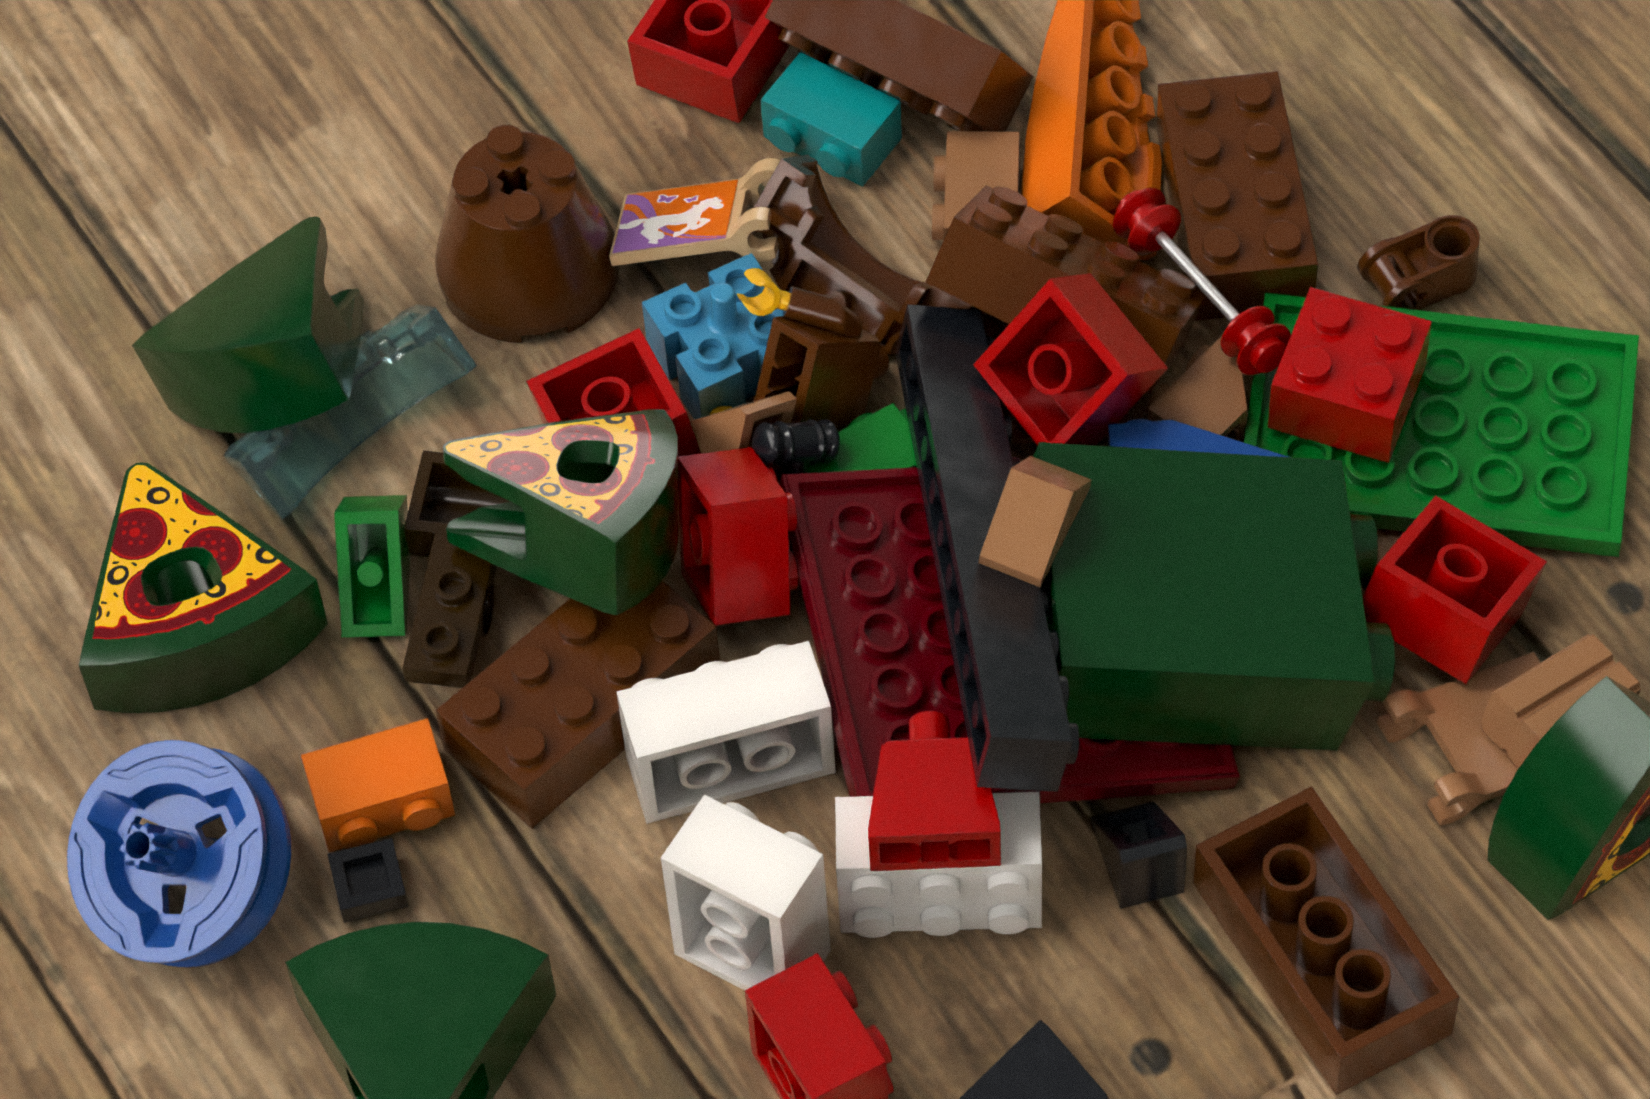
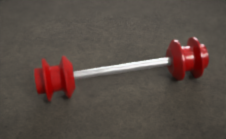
M1145 188L1126 195L1118 204L1113 219L1114 232L1119 237L1128 239L1129 248L1141 256L1155 253L1163 248L1230 321L1222 335L1220 346L1225 355L1237 357V367L1243 374L1267 373L1277 368L1291 336L1289 329L1283 324H1274V314L1265 306L1252 307L1238 313L1172 240L1180 227L1181 214L1175 206L1166 204V198L1159 189Z

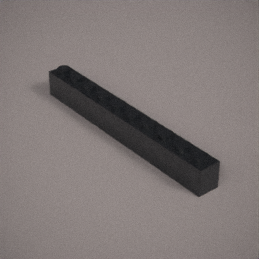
M907 304L895 354L977 787L1058 792L1066 764H1074L1077 759L1079 731L1076 723L1068 722L1066 710L1069 699V685L1066 676L1058 675L1056 666L1059 653V639L1057 631L1049 630L1047 624L1049 610L1048 588L1046 585H1041V587L1035 586L978 563L1010 469L1020 463L1019 457L1011 456L1010 451L1012 439L1011 417L1002 414V400L973 365L994 342V338L986 336L980 310Z

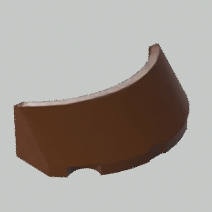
M808 154L782 158L754 208H770L772 218L769 230H757L755 232H761L763 239L777 236L779 244L777 256L771 260L773 267L769 271L781 290L789 292L793 286L839 301L861 319L862 329L877 337L887 354L896 353L907 304L980 310L925 282L898 273L866 251L849 233L833 209L821 181L817 160Z

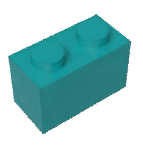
M802 52L796 56L761 98L763 137L769 139L774 146L782 151L794 152L800 156L808 154L817 160V164L828 174L834 177H844L862 187L902 139L901 101Z

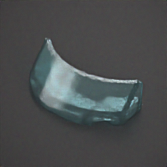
M416 304L400 312L382 328L374 332L368 330L360 335L352 390L347 401L322 414L295 424L266 431L247 433L230 445L223 456L243 480L283 520L295 510L309 491L332 468L366 439L421 400L467 375L477 365L436 307Z

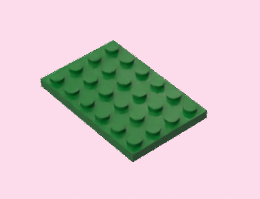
M1265 293L1263 306L1268 307L1273 312L1274 324L1285 325L1289 329L1290 334H1292L1306 297ZM1380 306L1432 321L1426 366L1389 463L1268 428L1271 384L1278 367L1267 373L1253 375L1244 443L1292 458L1341 460L1350 513L1370 514L1375 521L1376 528L1405 532L1436 495L1520 546L1619 557L1623 531L1639 335Z

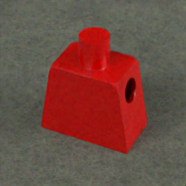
M924 711L913 715L909 719V740L888 741L881 746L868 825L870 871L1001 866L1000 821L992 789L977 787L968 737L950 738L949 718L941 712Z

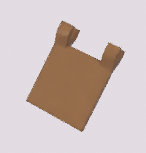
M1534 652L1476 672L1467 684L1457 679L1422 692L1409 689L1400 690L1388 695L1382 704L1388 714L1379 716L1376 723L1389 743L1403 740L1426 725L1455 772L1435 780L1434 788L1439 796L1429 799L1427 804L1440 826L1453 823L1466 816L1483 802L1504 795L1518 768L1507 757V751L1505 749L1500 750L1481 729L1480 720L1493 691L1541 663Z

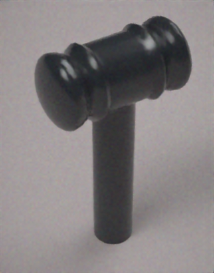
M808 419L805 422L792 423L777 421L773 424L763 422L756 427L753 433L752 448L766 467L780 466L782 477V474L807 473V463L814 465L818 462H832L837 457L840 449V436L835 424L828 419L818 421ZM788 532L789 552L793 553L791 540Z

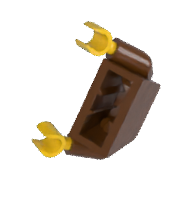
M759 268L746 270L744 275L751 283L764 287L762 293L755 297H747L744 294L737 293V297L748 311L756 316H765L771 314L776 308L783 310V316L774 317L772 320L754 401L790 391L797 398L792 422H805L808 419L815 421L828 419L835 424L838 431L848 427L854 419L865 414L873 379L883 377L888 371L889 358L885 348L880 344L877 337L862 329L861 319L839 301L793 286L789 292L780 290L765 271ZM716 407L710 412V415L732 407Z

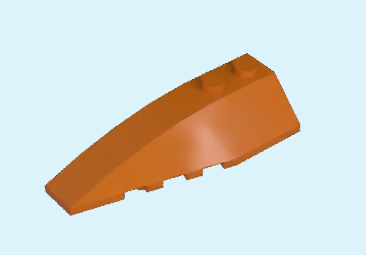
M1057 0L1045 39L1033 90L1026 131L1021 195L1026 198L1027 206L1047 216L1050 214L1066 216L1080 224L1084 234L1104 244L1105 242L1112 241L1129 247L1128 239L1119 237L1113 230V219L1118 204L1126 195L1133 191L1145 188H1157L1160 190L1162 172L1160 145L1150 142L1147 122L1156 117L1153 97L1145 93L1143 94L1140 72L1148 67L1146 47L1141 45L1133 28V23L1141 19L1139 0ZM1157 252L1144 256L1138 255L1139 260H1149Z

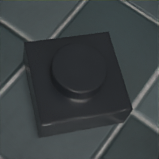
M392 838L327 854L344 923L409 907Z

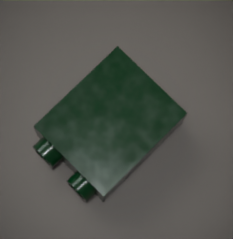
M1047 442L1038 443L1033 457L1092 480L1091 487L1042 585L1047 586L1049 592L1048 628L1049 630H1056L1059 639V653L1056 664L1058 675L1066 676L1069 685V699L1066 710L1068 722L1077 724L1079 738L1337 751L1364 701L1381 702L1386 699L1394 676V639L1388 624L1366 622L1362 591H1366L1377 565V528L1370 514L1350 513L1341 460Z

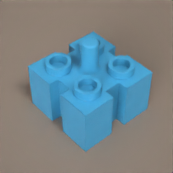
M752 253L708 272L709 286L693 292L685 282L642 302L646 340L667 378L671 380L678 377L680 398L694 420L710 415V412L716 407H735L745 404L746 399L756 395L772 320L774 317L783 316V310L775 309L771 314L756 316L750 313L737 297V293L744 294L747 297H755L762 293L764 289L763 286L760 287L751 283L744 275V272L751 268L763 270Z

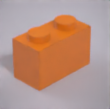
M428 718L301 755L328 852L373 843L377 838L408 829L413 831L425 830L433 827L442 819L455 816L448 780Z

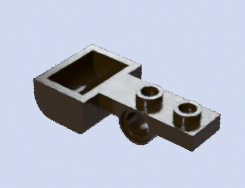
M423 450L404 526L409 555L429 557L402 669L405 682L463 688L471 681L480 638L488 635L494 609V578L497 566L449 543L446 528L453 519L462 517L480 507L510 501L466 481L445 464L443 452Z

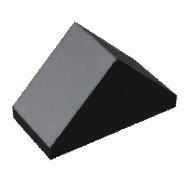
M1154 801L1091 817L1093 831L1120 909L1184 893L1187 859L1185 834Z

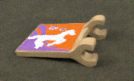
M762 159L756 162L744 176L738 179L625 194L609 254L611 265L618 266L722 251H732L741 256L752 253L758 262H767L775 259L779 246L777 236L760 239L752 234V232L757 230H769L772 218L770 208L756 207L747 211L748 204L753 207L755 206L765 188L762 183L770 180L780 159Z

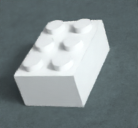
M809 641L794 645H773L762 650L757 655L730 662H709L693 672L666 679L649 678L636 683L629 689L617 691L626 758L646 824L692 812L704 794L721 803L836 773L831 704Z
M1039 792L993 793L1000 821L1001 866L870 871L868 825L873 796L835 797L836 874L841 933L855 932L863 937L877 938L886 936L893 931H923L929 935L947 936L959 930L990 929L999 934H1016L1027 928H1042V846Z
M704 794L661 857L674 954L743 990L776 975L816 953L824 961L831 949L823 854L804 836L795 832L783 834L761 823L755 814L746 807L734 802L723 804Z

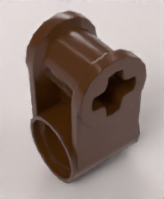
M1446 215L1438 217L1431 223L1396 238H1388L1373 245L1359 259L1357 269L1364 280L1373 282L1384 299L1382 306L1422 310L1453 295L1464 293L1473 286L1477 278L1480 234L1477 227L1470 220L1462 216Z

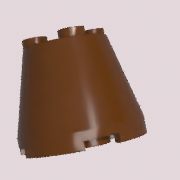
M500 125L493 128L488 133L486 139L471 147L457 164L438 238L435 266L438 282L446 299L447 307L460 322L473 331L492 339L513 343H522L523 336L545 334L564 327L570 333L590 321L610 298L615 288L619 271L618 266L611 265L609 257L615 234L608 218L578 170L572 154L549 137L533 132L521 131L513 125Z

